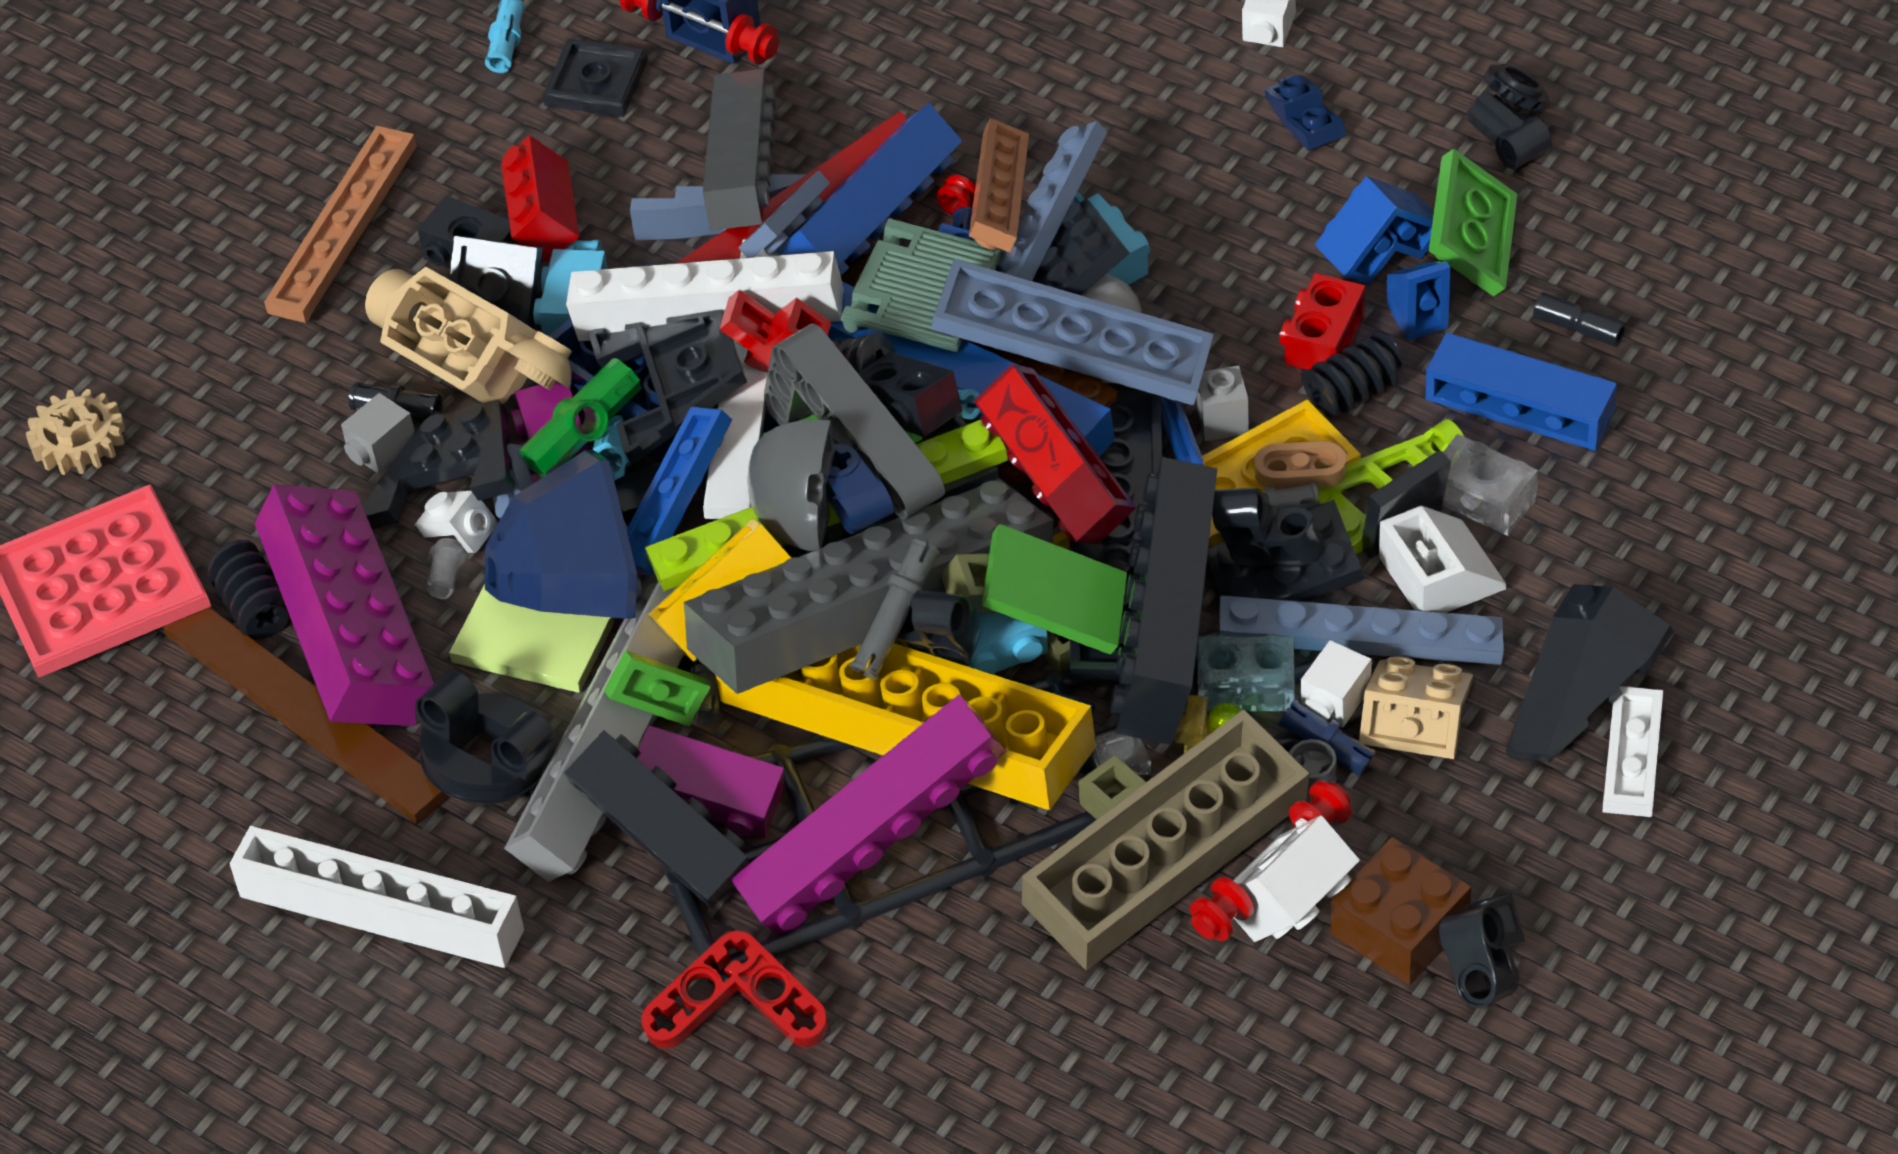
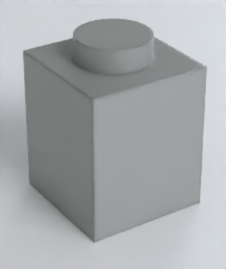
M380 393L341 424L346 443L344 449L349 458L357 465L362 466L364 464L378 474L382 473L394 462L415 432L410 413Z

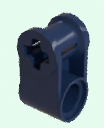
M835 444L836 451L825 486L827 500L836 512L843 527L852 535L893 514L894 507L885 486L878 477L873 475L857 451L852 446L846 444Z

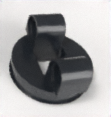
M448 671L416 700L415 721L423 724L420 735V759L424 774L437 789L457 800L473 804H496L515 799L537 785L548 766L549 758L555 753L554 731L548 721L539 715L536 710L526 703L509 696L494 693H478L474 683L459 671ZM479 733L494 740L491 746V764H487L462 750Z

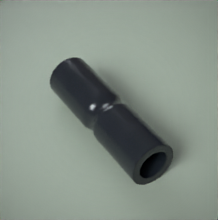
M1544 292L1541 293L1534 307L1533 316L1535 318L1567 330H1576L1581 335L1614 347L1620 344L1626 330V322L1591 309H1583L1577 304Z

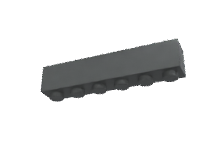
M764 69L714 75L703 183V197L710 231L762 224L763 207H770L768 187L771 186L770 167L773 166L771 147H774L773 128L776 126L774 109L777 108L774 83L766 84Z

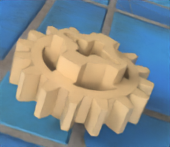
M86 389L78 397H75L73 390H68L66 399L63 400L54 395L51 396L52 405L48 408L38 405L36 410L39 418H29L27 421L30 431L26 432V437L35 461H43L44 467L48 471L58 465L63 475H66L71 467H76L79 474H83L86 465L90 463L96 468L102 467L100 458L103 456L114 458L116 456L113 446L123 445L122 432L126 431L117 403H109L104 393H101L94 399L90 389Z

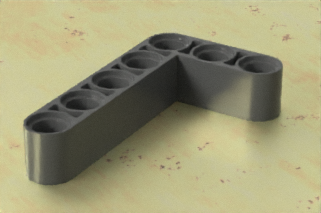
M810 324L773 346L764 389V402L770 415L780 426L795 422L812 411L819 420H831L833 438L838 444L852 446L857 451L873 475L878 477L885 486L892 500L894 513L901 519L910 517L943 497L945 488L936 469L818 325Z

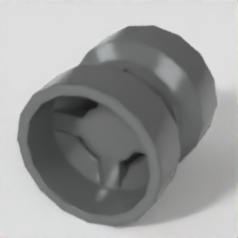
M1309 739L1297 743L1289 751V754L1310 774L1306 802L1309 803L1311 801L1309 789L1315 782L1336 783L1337 758L1335 751L1329 744L1321 740Z

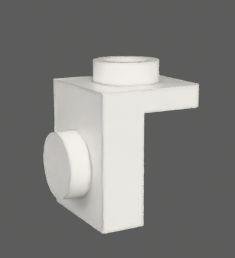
M470 490L448 493L440 492L434 495L426 503L425 512L415 523V526L425 538L454 535L466 552L476 553L496 528L498 522L482 500L478 501Z

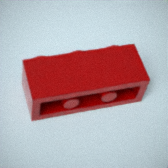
M528 135L518 146L511 147L501 162L511 238L521 245L542 247L541 258L550 263L553 249H567L580 237L568 161Z

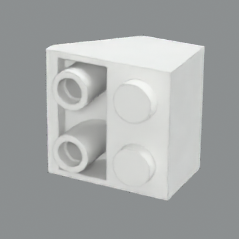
M1419 506L1380 522L1379 558L1415 611L1447 613L1506 590L1505 581L1461 519Z

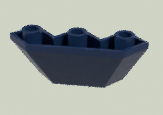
M585 450L513 496L486 543L484 590L498 601L540 612L623 619L635 618L636 603H639L642 597V585L640 578L637 576L628 539L627 525L623 519L614 483V473L608 459L594 450Z

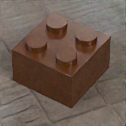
M1391 837L1351 878V881L1331 899V935L1400 980L1411 985L1444 949L1439 934L1441 920L1447 915L1468 908V905L1471 904V886Z

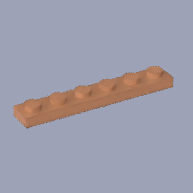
M991 118L983 132L969 237L974 238L978 244L987 249H1002L1010 253L1018 232L1029 134Z
M376 125L264 301L267 314L303 323L308 321L417 147L414 134Z

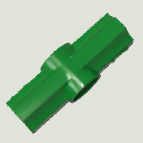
M613 358L574 397L564 398L554 408L553 417L519 450L521 459L540 478L565 464L588 441H594L603 436L607 430L609 420L642 388L639 382L640 379L631 368L627 367L619 359ZM583 409L585 421L582 427L578 429L576 418L580 410Z

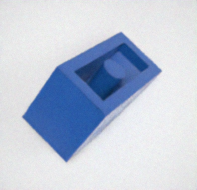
M1447 261L1427 262L1387 274V306L1407 341L1448 329L1450 266Z

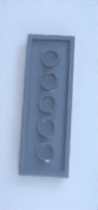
M953 259L931 325V330L1190 405L1195 403L1214 334L957 259Z

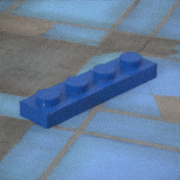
M690 407L627 528L637 574L653 575L654 571L648 561L645 547L673 536L683 519V515L695 491L702 483L704 474L717 449L721 446L724 435L733 420L723 410Z

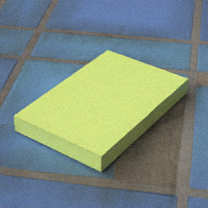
M484 584L449 652L451 662L580 693L614 625V618L540 612L498 601L484 590Z

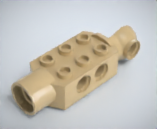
M424 267L414 276L401 269L388 270L382 273L369 288L365 301L366 314L371 322L383 329L380 342L482 403L497 399L502 404L505 403L515 391L522 388L527 378L548 390L552 389L555 382L569 389L571 388L572 370L568 360L572 353L570 349L542 332L532 329L504 310L427 267Z

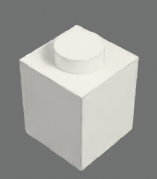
M1246 0L1242 9L1243 41L1283 47L1296 14V0Z
M1329 640L1301 679V704L1329 722L1334 719L1342 724L1341 727L1343 728L1364 699L1365 689L1371 679L1372 659Z

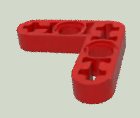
M737 930L721 936L647 1005L641 1018L642 1028L650 1043L660 1048L675 1047L684 1041L726 1000L739 990L772 1024L797 1046L810 1047L821 1042L827 1035L829 1023L822 1004L753 936ZM746 947L745 953L748 960L743 964L737 960L732 961L724 969L728 980L723 982L717 970L712 968L711 965L716 963L721 971L730 961L728 951L731 948L742 951ZM770 977L781 979L785 983V990L779 998L765 1000L758 995V987L763 980ZM708 978L715 984L712 996L703 1001L690 998L688 995L690 984L696 979ZM678 996L685 1007L693 1012L691 1015L687 1016L683 1008L676 1013L679 1010L675 1001ZM792 1001H794L795 1008L803 1016L809 1017L813 1013L815 1014L813 1017L815 1028L809 1030L803 1026L798 1031L796 1030L798 1027L796 1018L788 1009ZM675 1014L672 1019L675 1025L673 1030L669 1032L667 1029L661 1028L656 1032L658 1026L655 1019L659 1015L668 1019Z

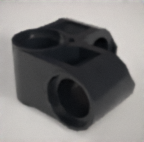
M1260 488L1217 489L1215 491L1212 511L1213 523L1216 530L1220 532L1230 557L1236 563L1252 568L1268 565L1303 566L1311 564L1322 555L1325 548L1324 539L1309 510L1301 507L1279 508L1278 506H1271L1266 501Z
M923 589L917 590L911 598L912 608L897 639L905 647L961 665H970L986 620L985 617L963 595Z
M1506 893L1469 904L1466 909L1445 916L1441 920L1439 934L1442 946L1449 959L1456 982V990L1460 998L1471 1007L1483 1008L1512 995L1518 988L1520 979L1510 946L1525 941L1512 894ZM1484 973L1491 981V989L1484 980Z

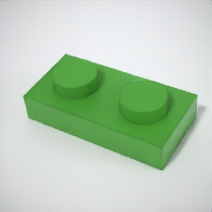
M625 650L604 692L611 700L690 726L711 686L701 676Z

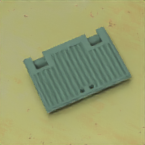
M889 218L885 225L883 241H877L853 290L851 306H845L840 321H843L844 328L848 332L858 331L862 326L958 352L963 338L931 330L933 316L953 259L995 270L1003 250H990L981 246L976 241ZM902 238L911 240L908 248L900 246ZM870 304L880 306L876 314L868 312Z

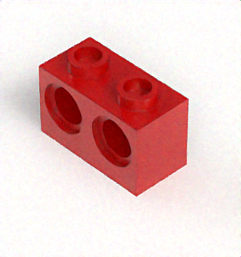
M1314 273L1308 288H1301L1295 303V314L1292 320L1286 319L1281 329L1279 343L1285 346V365L1303 370L1311 369L1317 362H1326V359L1331 355L1341 354L1343 349L1351 346L1365 317V285Z

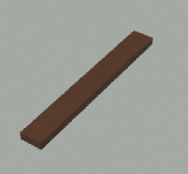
M210 607L163 626L165 635L415 824L420 823L450 797L437 789L428 780L420 763L369 725L363 723L330 722L315 685L249 636L243 635L241 630Z

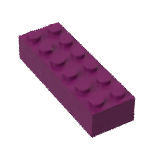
M274 484L255 521V526L330 722L415 726L417 723L415 721L416 700L434 682L357 491Z

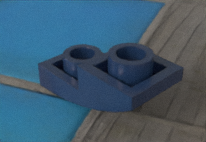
M1302 74L1285 77L1278 84L1264 89L1267 100L1280 120L1308 151L1346 136L1344 121L1323 104L1321 90Z

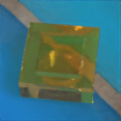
M1190 695L1188 697L1186 715L1182 714L1176 731V743H1184V754L1207 737L1208 697Z

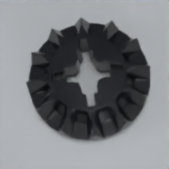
M1490 65L1484 75V79L1490 89L1497 92L1500 98L1510 101L1512 105H1519L1525 110L1541 111L1549 100L1547 93L1544 91V86L1537 79L1512 65Z

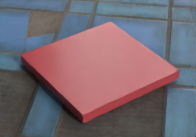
M151 484L0 545V596L38 678L211 607L209 598Z

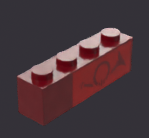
M1011 364L974 400V403L983 414L981 421L993 435L1002 439L1008 448L1006 454L1009 460L1019 470L1027 473L1034 483L1032 486L1034 494L1046 506L1052 507L1060 518L1058 521L1059 528L1070 540L1098 545L1137 508L1034 369Z

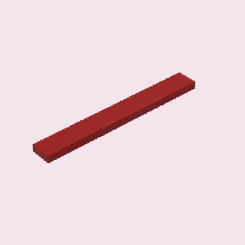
M899 111L771 198L770 207H763L762 223L818 170L830 182L818 195L825 201L907 120L902 111ZM760 225L728 228L675 264L740 259L741 250L738 247Z

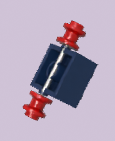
M620 0L621 8L627 12L633 13L642 8L643 17L649 21L655 22L663 16L666 37L732 64H735L748 51L749 60L761 65L773 58L778 50L779 38L775 26L768 23H760L758 0Z

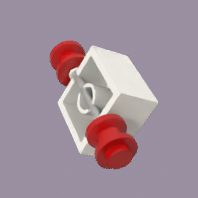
M1315 782L1309 789L1311 801L1309 803L1296 801L1289 808V817L1296 828L1279 835L1233 881L1226 877H1218L1211 884L1213 897L1210 900L1199 897L1191 903V923L1201 936L1209 940L1214 938L1219 941H1225L1233 933L1231 921L1235 919L1254 942L1270 935L1278 939L1293 926L1299 930L1308 924L1320 911L1316 904L1325 895L1328 898L1335 896L1351 881L1347 873L1360 860L1330 826L1331 822L1343 824L1352 815L1350 797L1340 785L1334 782Z

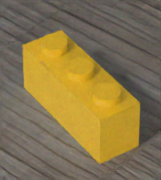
M752 519L657 605L649 615L677 647L694 661L697 658L687 650L684 602L703 595L709 590L718 589L744 579L747 575L759 573L780 565L791 559V557L762 524Z

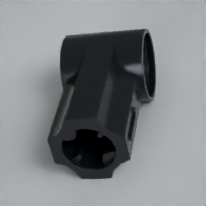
M1489 91L1483 93L1476 98L1475 103L1468 110V122L1494 143L1499 159L1509 169L1515 170L1547 152L1552 147L1550 132L1536 116H1531L1527 119L1523 118L1497 94L1492 95Z

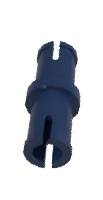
M1296 699L1292 701L1290 708H1287L1278 723L1280 727L1286 728L1303 740H1321L1329 744L1335 751L1337 762L1353 771L1358 777L1362 775L1364 768L1366 769L1376 753L1374 749L1368 748L1340 730L1342 724L1334 719L1331 722L1326 721L1300 704Z

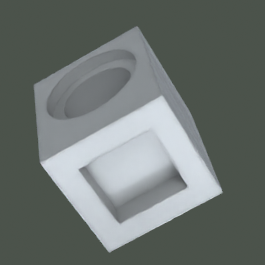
M1233 366L1203 371L1195 402L1204 442L1236 437L1249 431L1248 396L1240 367Z

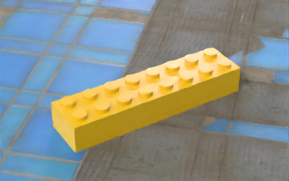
M895 643L879 673L878 680L863 676L865 670H861L858 673L850 668V664L854 661L862 644L739 694H736L716 676L720 700L723 703L880 755H885L960 694L978 712L1007 751L998 759L996 766L990 772L983 776L975 777L968 784L1049 811L1096 748L1090 705Z

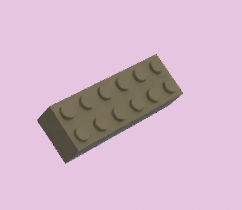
M1243 709L1022 876V905L1087 971L1288 817L1289 808L1296 801L1306 802L1310 774Z

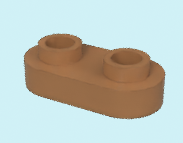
M1329 441L1271 444L1260 449L1255 456V478L1263 487L1274 486L1275 490L1305 485L1310 482H1315L1317 488L1332 487L1340 483L1346 476L1347 456L1341 446Z

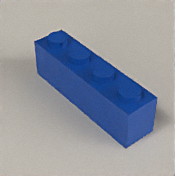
M1446 333L1426 369L1425 400L1596 451L1615 414L1617 383L1598 376L1561 367L1554 363L1527 357L1514 351L1483 344L1470 338Z

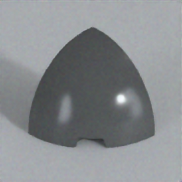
M802 420L778 426L767 432L757 441L749 460L747 476L748 494L755 515L762 525L778 539L808 551L821 549L830 519L825 486L836 451L831 420Z

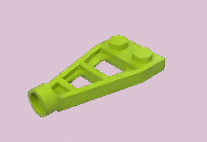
M1445 419L1423 435L1363 457L1349 465L1346 476L1340 483L1332 487L1317 488L1319 498H1316V501H1320V505L1335 500L1357 555L1363 551L1362 535L1366 514H1363L1341 493L1345 489L1364 482H1371L1377 489L1382 488L1392 481L1383 470L1406 460L1414 467L1437 451H1442L1451 460L1466 449L1464 435L1454 422Z

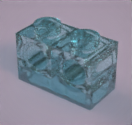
M1220 635L1215 637H1198L1199 712L1242 711L1243 709L1245 711H1286L1288 707L1290 708V704L1294 700V636L1229 637Z

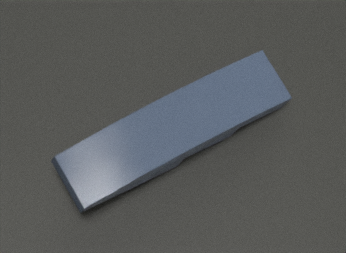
M771 174V186L768 187L770 199L806 174ZM676 186L675 198H632L630 214L635 241L683 239L720 234L724 230L710 231L703 197V186Z

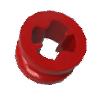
M951 175L946 179L944 186L938 190L936 200L946 213L953 216L954 211L958 208H972L976 185L964 176Z

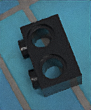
M890 351L858 372L860 377L906 432L925 437L963 411L952 370Z

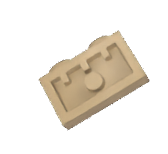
M1395 656L1389 657L1387 660H1379L1365 689L1359 742L1369 746L1454 759L1457 752L1462 707L1471 688L1473 674L1462 672L1460 667L1450 664H1438L1434 668L1415 665L1412 659Z

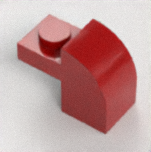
M739 289L728 299L719 330L748 349L744 360L745 364L757 370L768 372L771 352L775 344L810 324L818 325L828 336L831 321L797 297L774 314Z

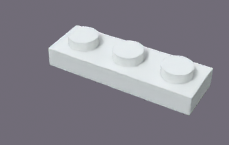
M1620 686L1622 695L1613 702L1603 812L1652 817L1663 690Z

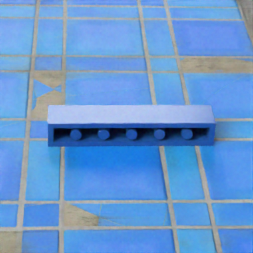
M927 103L904 121L776 249V252L779 255L834 251L841 276L849 268L845 260L848 258L851 262L854 261L870 247L871 244L866 238L870 236L874 240L882 234L889 219L888 216L890 214L893 218L899 216L914 202L909 195L912 193L916 197L934 182L930 174L933 172L937 176L955 160L950 153L962 140L933 106Z

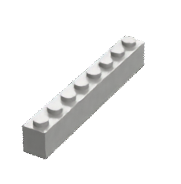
M655 573L652 576L647 575L643 582L641 601L636 603L635 618L624 619L504 848L547 882L566 873L571 875L581 867L587 857V851L584 849L590 837L599 831L606 820V815L569 783L564 772L603 730L614 739L622 734L639 748L645 729L658 717L655 714L611 700L604 692L623 653L627 650L675 668L678 667L682 657L685 656L649 615L657 605L677 588L663 591Z

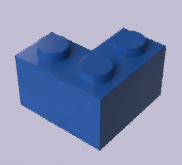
M1366 176L1353 189L1350 198L1336 217L1326 225L1324 233L1315 243V246L1344 277L1370 285L1395 251L1422 259L1429 249L1434 211L1417 194Z

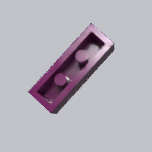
M647 726L638 748L642 754L637 758L650 771L655 766L660 767L676 782L677 786L673 791L685 802L691 797L695 798L712 814L711 821L723 824L727 829L741 836L755 834L766 837L785 789L783 767L653 726Z

